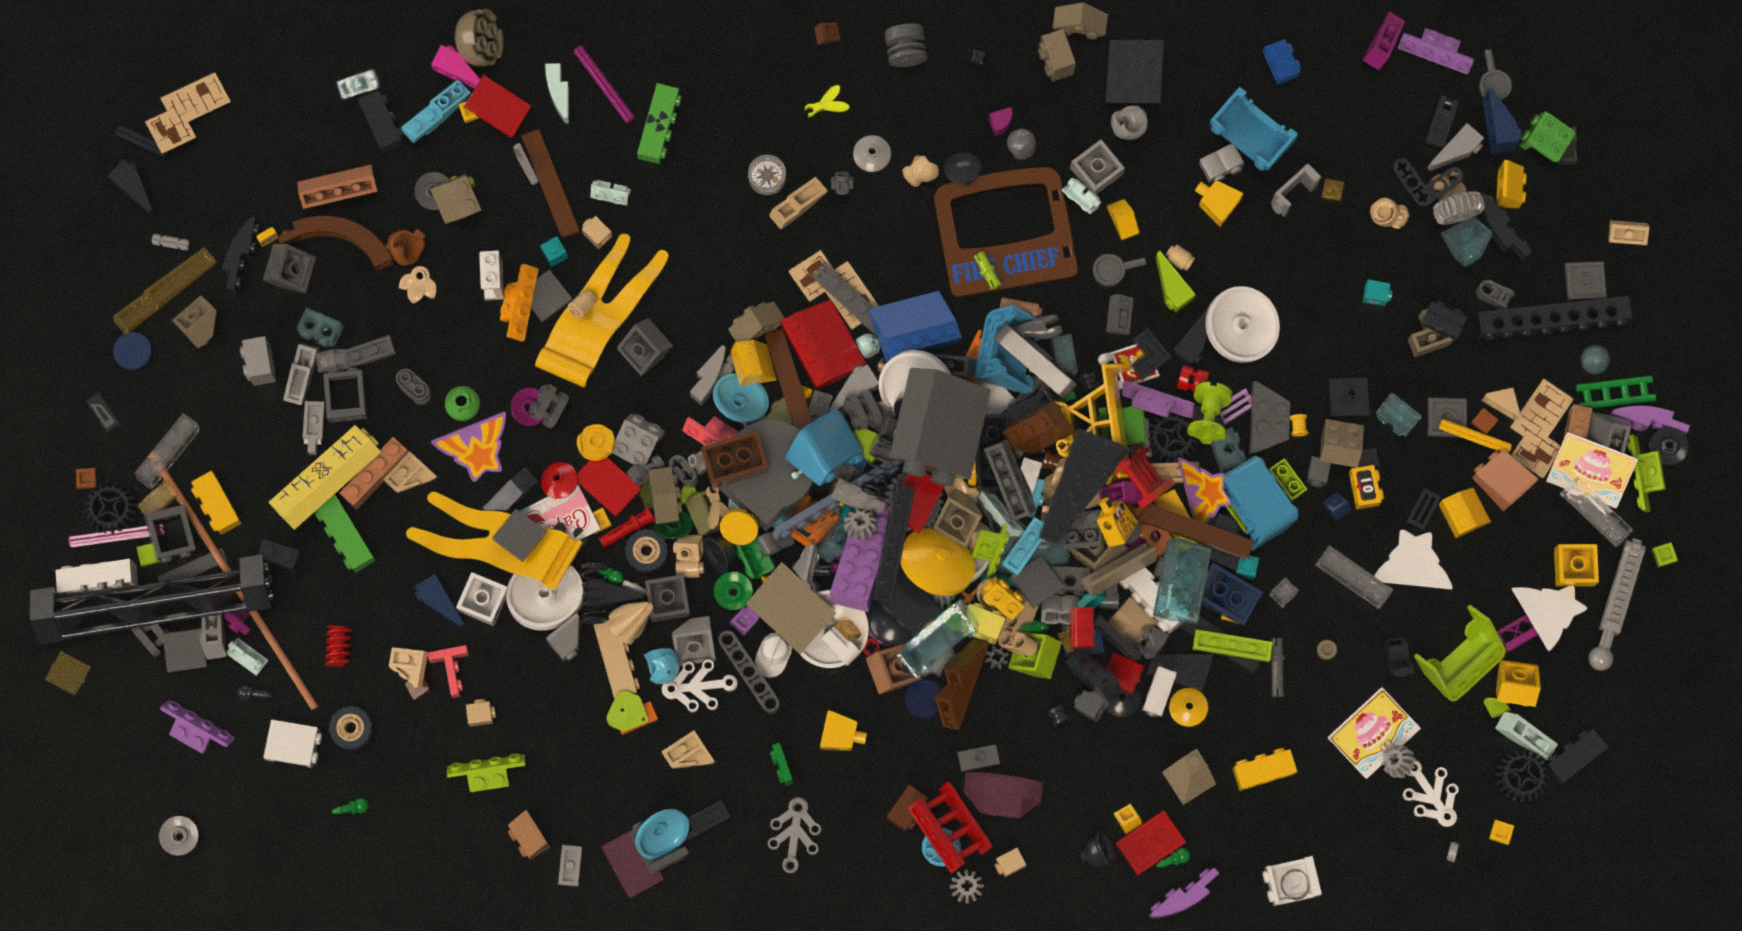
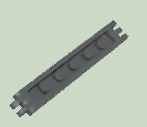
M824 262L821 266L826 271L824 272L821 268H818L816 271L821 276L818 277L813 273L811 277L877 338L868 312L869 309L874 307Z

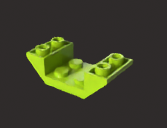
M1285 458L1268 470L1275 476L1276 482L1286 492L1287 498L1291 503L1307 490ZM1226 505L1227 510L1245 533L1248 528L1232 505Z

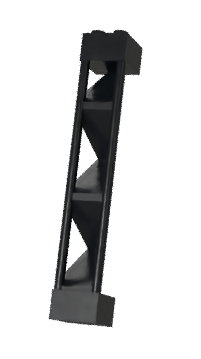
M261 554L239 558L240 570L62 598H57L54 587L31 590L30 622L40 645L60 642L68 638L247 610L251 612L270 609L271 600H274L273 589H270V586L273 585L272 574H268L270 573L269 563L264 561ZM220 581L206 589L189 587V585ZM242 591L245 603L223 606L234 592ZM147 592L131 601L112 598ZM184 600L197 609V611L148 618L162 603ZM71 604L63 609L61 608V605ZM110 612L123 621L121 623L74 630L86 615Z

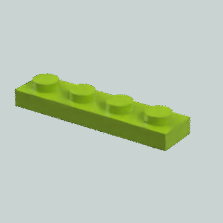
M1195 630L1192 650L1270 662L1273 642Z

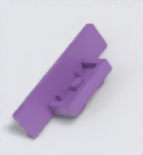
M1425 28L1421 39L1404 33L1398 46L1400 50L1464 74L1469 73L1474 61L1473 58L1457 53L1460 44L1459 40Z
M1126 380L1122 384V395L1133 399L1132 406L1164 417H1168L1170 412L1191 419L1194 416V403Z
M168 700L160 708L163 712L176 718L169 735L202 754L206 751L211 739L225 747L229 746L235 739L228 731L219 729L212 722L198 717L196 713L184 709L177 702Z

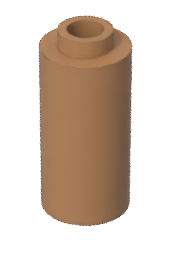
M1003 297L1001 299L1000 308L1014 304L1036 318L1041 317L1042 308H1039V304Z

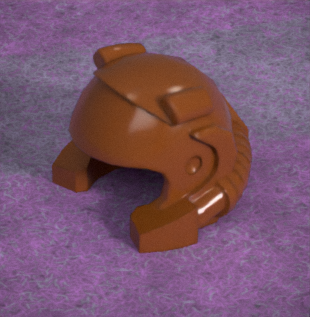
M400 230L390 235L385 248L390 256L400 265L413 264L419 259L424 249L425 241L423 238L425 235L419 230H416L413 234L407 230Z

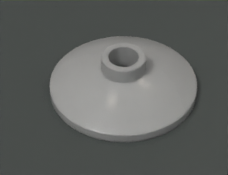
M870 135L863 137L856 143L853 156L856 164L862 170L877 172L888 165L891 158V150L883 138ZM874 149L876 153L870 154L869 150Z
M175 816L168 819L162 825L159 832V841L162 848L166 852L177 856L192 851L199 837L195 823L183 816ZM179 833L183 834V839L181 840L177 839Z

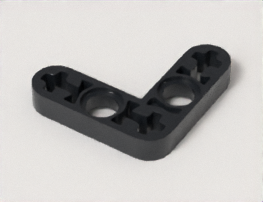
M1400 158L1394 163L1395 173L1415 202L1422 207L1430 205L1459 185L1464 179L1463 171L1457 167H1452L1425 185L1408 160ZM1407 163L1405 169L1408 171V173H1410L1411 170L1413 171V173L1406 176L1402 170L1398 171L1400 167L1398 164ZM1453 171L1455 173L1459 172V179L1457 181L1455 179L1449 181L1452 185L1448 187L1447 182L1443 178L1446 176L1449 179L1452 177L1451 173ZM1412 177L1418 179V185L1414 188L1408 186V180ZM1437 182L1444 183L1445 188L1442 192L1434 190V185ZM1421 186H1423L1424 189H1421V192L1424 195L1428 194V201L1419 202L1421 196L1418 194V192H1416L1415 195L1413 194V192L1419 190Z

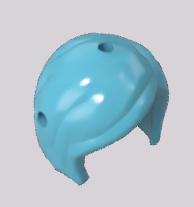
M660 648L644 654L648 662L651 682L666 684L675 679L679 672V661L672 649Z

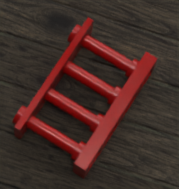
M1149 447L1144 450L1139 448L1132 454L1133 458L1130 460L1127 457L1117 464L1119 468L1114 471L1117 474L1124 470L1140 491L1142 499L1137 503L1141 508L1147 506L1175 485L1172 478L1167 481L1162 479L1144 454L1150 451Z
M947 782L938 790L939 796L927 803L920 798L909 806L908 810L952 874L965 864L963 858L977 850L983 855L993 846L957 794L956 789L950 782ZM945 801L951 811L935 819L930 809ZM956 817L962 827L947 836L941 826ZM967 834L973 844L958 852L952 842Z

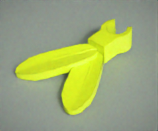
M835 85L831 87L820 100V103L806 105L805 110L808 108L813 109V112L809 113L808 117H812L822 110L833 112L847 111L849 109L848 104L833 101L839 94L840 86Z

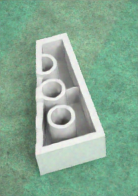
M1146 568L1120 581L1119 583L1124 589L1128 588L1133 593L1131 596L1138 604L1141 602L1145 607V613L1150 618L1154 617L1158 622L1157 626L1162 632L1170 634L1187 620L1190 613L1186 609L1183 611L1180 609L1179 602L1174 596L1168 597L1166 595L1165 587L1159 582L1155 583L1153 581L1155 579L1154 576Z

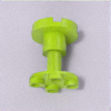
M1203 382L1195 387L1194 398L1198 403L1202 404L1201 412L1204 414L1203 420L1190 423L1187 433L1201 439V442L1204 444H1211L1212 441L1226 438L1225 428L1214 422L1215 416L1220 414V409L1230 405L1232 401L1231 389L1223 384L1217 383V386H1210L1211 382Z

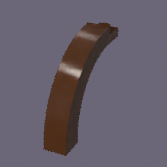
M314 216L292 222L294 230H285L278 236L280 244L288 245L316 236L338 237L355 244L363 250L372 261L376 271L394 264L385 246L373 233L353 221L340 217Z

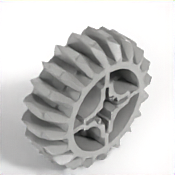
M1464 192L1441 200L1433 207V213L1438 224H1454L1480 214L1485 209L1484 200L1479 192Z

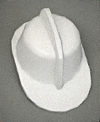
M777 632L767 635L760 645L755 660V665L764 677L769 678L781 674L791 654L792 646Z

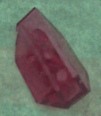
M966 773L963 792L980 813L1020 818L1041 803L1043 783L1022 777L992 773Z

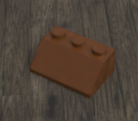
M1055 401L1012 421L1003 431V434L1013 448L1031 455L1075 433Z

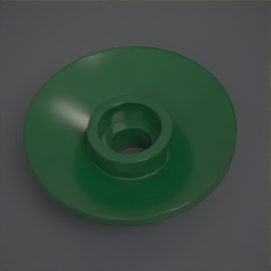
M682 511L678 513L679 521L656 524L655 521L654 526L660 536L667 539H678L690 533L693 528V520L690 515Z

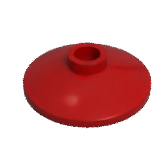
M557 462L550 465L541 477V487L544 493L554 499L568 497L574 492L578 484L577 471L572 465L565 462ZM560 476V479L555 481V478Z

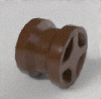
M1046 450L1041 468H1048L1054 472L1061 455L1058 453L1052 454L1051 451Z

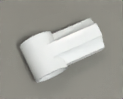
M834 626L822 637L847 666L861 653Z

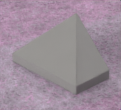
M810 545L793 567V570L807 588H811L818 557V551L814 545Z

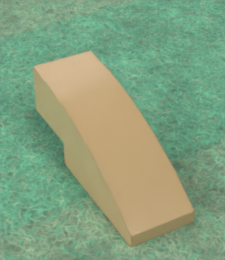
M815 177L773 208L769 216L782 230L827 193V189Z

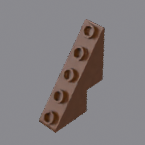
M973 639L944 667L948 684L935 696L943 727L955 730L960 729L989 642Z

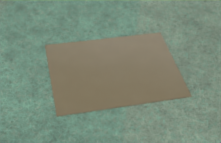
M782 562L746 603L799 654L807 648L836 614L830 606L810 588H807L802 580Z

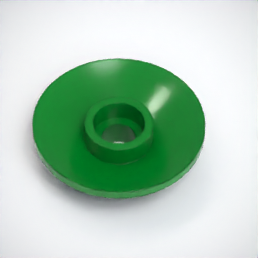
M728 572L722 575L714 587L716 601L720 606L728 610H739L745 607L753 594L750 580L738 572ZM732 589L737 590V594L734 596L730 594Z

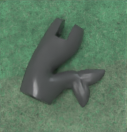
M1057 314L1033 319L1013 328L1050 361L1053 360L1044 349L1029 338L1050 339L1060 335L1063 332L1061 326H1055L1050 329L1046 328V326L1059 320Z

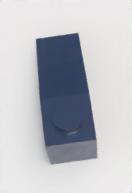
M435 574L415 585L417 591L414 593L419 602L424 601L426 606L460 628L465 627Z

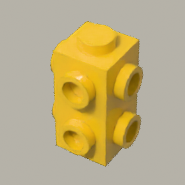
M994 577L992 580L986 581L982 587L983 600L989 606L994 605L997 611L1002 613V617H1008L1010 620H1013L1025 608L1024 597L1018 591H1012L1009 588V584L1003 579L999 580L997 577Z

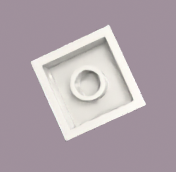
M471 573L456 608L458 612L494 626L505 602L508 587Z

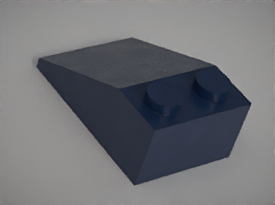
M1488 89L1482 101L1491 154L1512 152L1522 138L1521 129L1517 127V122L1495 91Z
M1215 563L1209 564L1206 570L1210 572V577L1204 592L1194 590L1190 598L1204 607L1244 626L1263 592Z

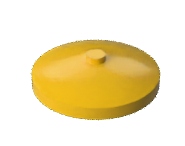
M924 528L919 534L914 531L904 541L900 560L901 566L907 577L924 591L940 596L956 595L969 586L975 574V562L971 557L972 554L969 549L934 528Z

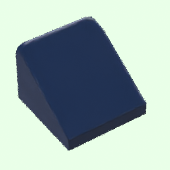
M1338 491L1322 502L1336 521L1351 510L1349 502Z

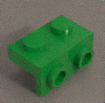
M758 534L751 543L736 545L738 549L737 555L743 560L745 572L751 579H760L761 576H765L777 568L772 555L765 557L759 546L757 538L762 536V534Z

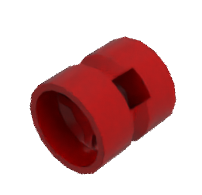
M1183 364L1177 389L1184 391L1191 389L1192 393H1194L1196 385L1207 382L1209 371L1202 369L1194 371L1193 367ZM1189 375L1194 376L1192 384L1188 383Z

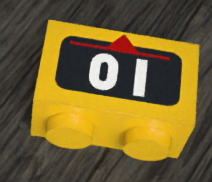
M1374 465L1352 468L1349 476L1356 509L1379 506L1381 500H1383V491L1378 487L1377 481H1380L1378 470H1375Z

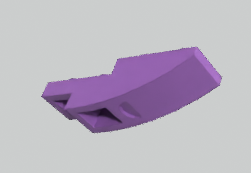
M1622 407L1614 409L1609 415L1630 420L1631 428L1637 431L1646 430L1650 424L1656 430L1672 427L1686 435L1690 425L1673 420V411L1657 407Z
M1207 868L1199 875L1201 880L1196 884L1193 881L1185 888L1186 893L1180 888L1177 891L1173 888L1165 895L1166 901L1162 904L1158 902L1150 909L1152 913L1149 916L1151 918L1166 917L1193 906L1210 893L1205 886L1219 872L1215 868L1211 871Z

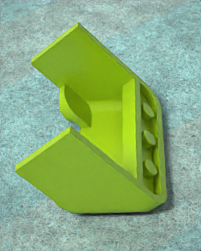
M1471 605L1467 607L1473 617V620L1465 627L1467 639L1441 663L1435 658L1426 661L1418 654L1414 656L1424 675L1450 701L1460 699L1498 664L1506 653V649L1491 620Z

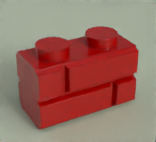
M1074 607L1070 609V649H1090L1094 647V638L1092 637L1094 636L1093 608Z

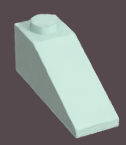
M1504 712L1495 728L1507 738L1545 760L1552 756L1558 745L1517 714Z

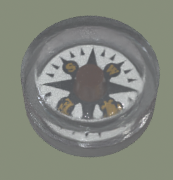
M761 155L755 158L748 169L749 183L757 193L762 195H772L779 192L786 182V169L783 162L773 155Z

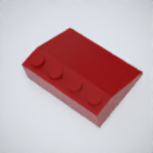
M831 300L799 311L780 321L784 334L815 390L819 391L852 374V371L860 365L863 367L867 365Z

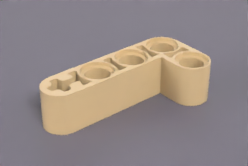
M1024 597L1025 608L1013 620L1006 617L998 643L1012 653L1031 656L1037 650V642L1028 637V632L1021 630L1020 627L1033 622L1038 606L1033 609Z

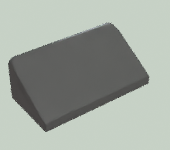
M1121 294L1110 296L1106 332L1130 334L1133 307L1132 297Z

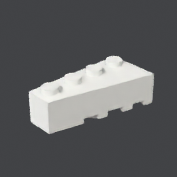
M130 559L98 564H82L79 567L63 566L60 570H56L57 593L60 596L138 586L137 565Z

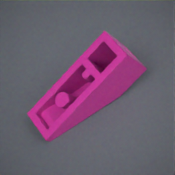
M449 45L447 47L440 46L431 64L433 70L454 80H459L461 83L475 89L480 79L457 50Z

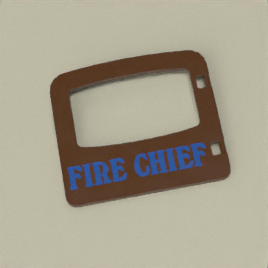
M1042 167L978 176L968 186L952 182L942 185L936 191L934 204L950 289L954 296L962 297L1071 278L1077 274L1078 267L1061 179L1055 170ZM1043 184L1046 186L1054 225L1053 233L1026 241L992 247L962 249L958 246L950 205L953 199L1011 186ZM1058 190L1059 200L1053 201L1051 191ZM1069 247L1070 257L1064 258L1062 248ZM982 251L985 252L990 264L995 267L994 271L1002 284L1000 287L997 286V289H990L985 277L980 273V267L974 259V256H978V253Z

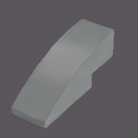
M303 343L298 344L295 360L292 363L286 386L284 401L299 405L303 404L320 348Z
M723 345L697 372V377L700 381L692 388L690 396L700 405H703L708 399L719 379L726 354V349Z

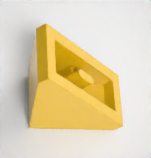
M1125 199L1107 206L1121 241L1139 234L1134 212Z

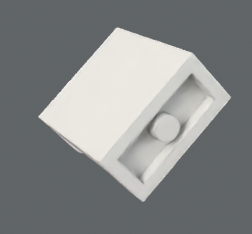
M499 251L480 252L481 289L484 290L485 300L504 299L503 262Z
M271 720L264 759L266 761H279L312 768L313 764L317 763L318 752H316L317 744L320 745L322 733H320L317 727Z
M1313 856L1265 867L1263 878L1264 882L1269 884L1270 890L1267 891L1269 902H1273L1274 906L1322 895Z

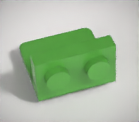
M1546 111L1539 115L1536 114L1530 122V129L1523 133L1522 142L1519 146L1524 150L1533 147L1553 162H1558L1573 139L1575 131Z
M1134 406L1122 408L1127 446L1144 443L1146 441L1144 410ZM1107 407L1099 408L1098 421L1109 420ZM1110 426L1101 428L1100 437L1112 441Z

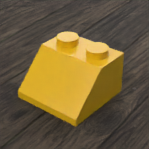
M1504 160L1498 170L1496 200L1498 207L1519 209L1521 204L1525 202L1526 192L1523 191V185L1526 184L1527 175L1524 173V167L1509 160Z
M756 340L735 342L730 352L740 386L777 380L767 344Z
M1474 488L1458 492L1439 503L1455 538L1491 522Z
M1501 660L1499 662L1496 687L1497 701L1536 707L1540 692L1538 665Z

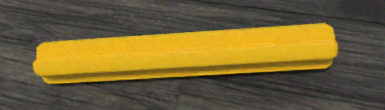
M1445 419L1441 420L1439 424L1440 430L1501 452L1504 449L1507 453L1511 450L1512 445L1510 443Z

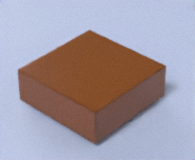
M1483 408L1470 424L1486 435L1498 419Z
M96 468L76 469L77 489L97 488Z

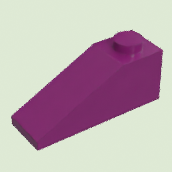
M1389 12L1370 44L1363 61L1379 70L1390 57L1405 21Z

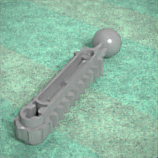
M1634 538L1631 541L1626 540L1599 627V630L1603 631L1599 647H1595L1589 654V662L1596 670H1607L1613 663V654L1610 651L1614 635L1620 634L1646 547L1641 545L1642 541Z

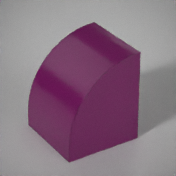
M1011 107L990 113L989 121L995 136L1004 133L1009 128L1012 118Z

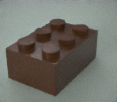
M757 431L701 447V455L712 489L768 473V464Z

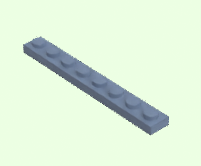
M902 462L893 463L894 468L887 470L890 475L900 470L899 466ZM890 463L880 465L883 468H892ZM877 468L868 472L880 478H885L884 476L888 475L884 470ZM864 474L851 482V484L861 487L862 482L878 484L881 480ZM831 495L825 497L776 526L772 536L775 540L781 537L783 539L789 537L793 530L797 528L800 530L808 524V521L812 519L815 521L824 515L823 512L836 509L840 501L832 498Z

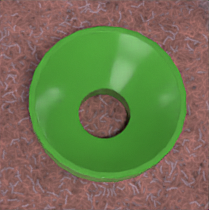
M458 386L447 394L445 408L453 419L466 421L478 413L480 400L473 389L466 386ZM459 396L467 398V403L464 406L456 404V399Z

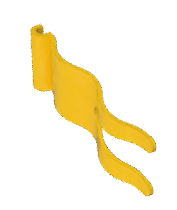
M621 234L613 249L581 291H589L596 298L594 307L582 318L573 317L567 307L554 326L545 347L540 351L535 366L585 388L588 377L592 374L606 344L661 273L668 260V253L664 250L658 251L652 261L621 290L615 299L605 304L601 299L616 269L625 256L630 243V236L628 234Z
M431 492L428 495L429 503L463 524L488 530L490 532L489 536L486 538L460 540L446 538L414 527L409 528L406 532L408 539L436 553L452 558L484 561L507 572L536 579L543 586L551 590L557 589L583 544L582 541H575L562 531L541 527L547 532L546 535L522 563L492 540V537L511 514L471 509L437 492Z

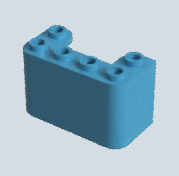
M1253 456L1224 474L1223 490L1231 500L1232 507L1248 528L1245 533L1246 535L1250 534L1251 540H1253L1252 551L1287 530L1298 519V509L1291 504L1286 492L1280 488L1275 476L1268 471L1262 458Z

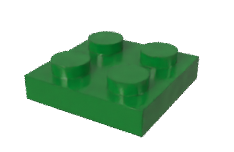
M780 743L772 745L773 750L770 751L773 764H778L779 769L776 771L780 783L784 782L785 787L793 784V780Z

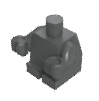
M1152 626L1150 631L1145 629L1141 635V638L1145 639V645L1142 646L1138 643L1135 648L1146 659H1154L1160 654L1169 635Z

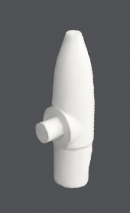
M627 580L623 581V587L647 596V591L638 586L637 583H631Z

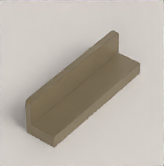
M1145 543L1081 579V583L1093 597L1154 563L1157 560L1156 547L1150 549Z

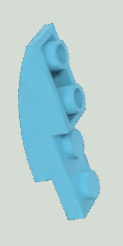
M456 80L432 99L429 106L403 125L401 131L415 143L425 134L429 135L459 107L458 104L463 103L471 92L459 80Z

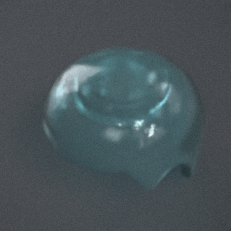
M1592 345L1584 349L1581 355V363L1587 372L1598 374L1607 369L1610 363V355L1604 347Z

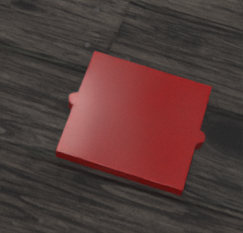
M1113 653L1109 663L1105 665V669L1115 676L1123 691L1132 695L1136 684L1140 682L1139 677L1144 666Z

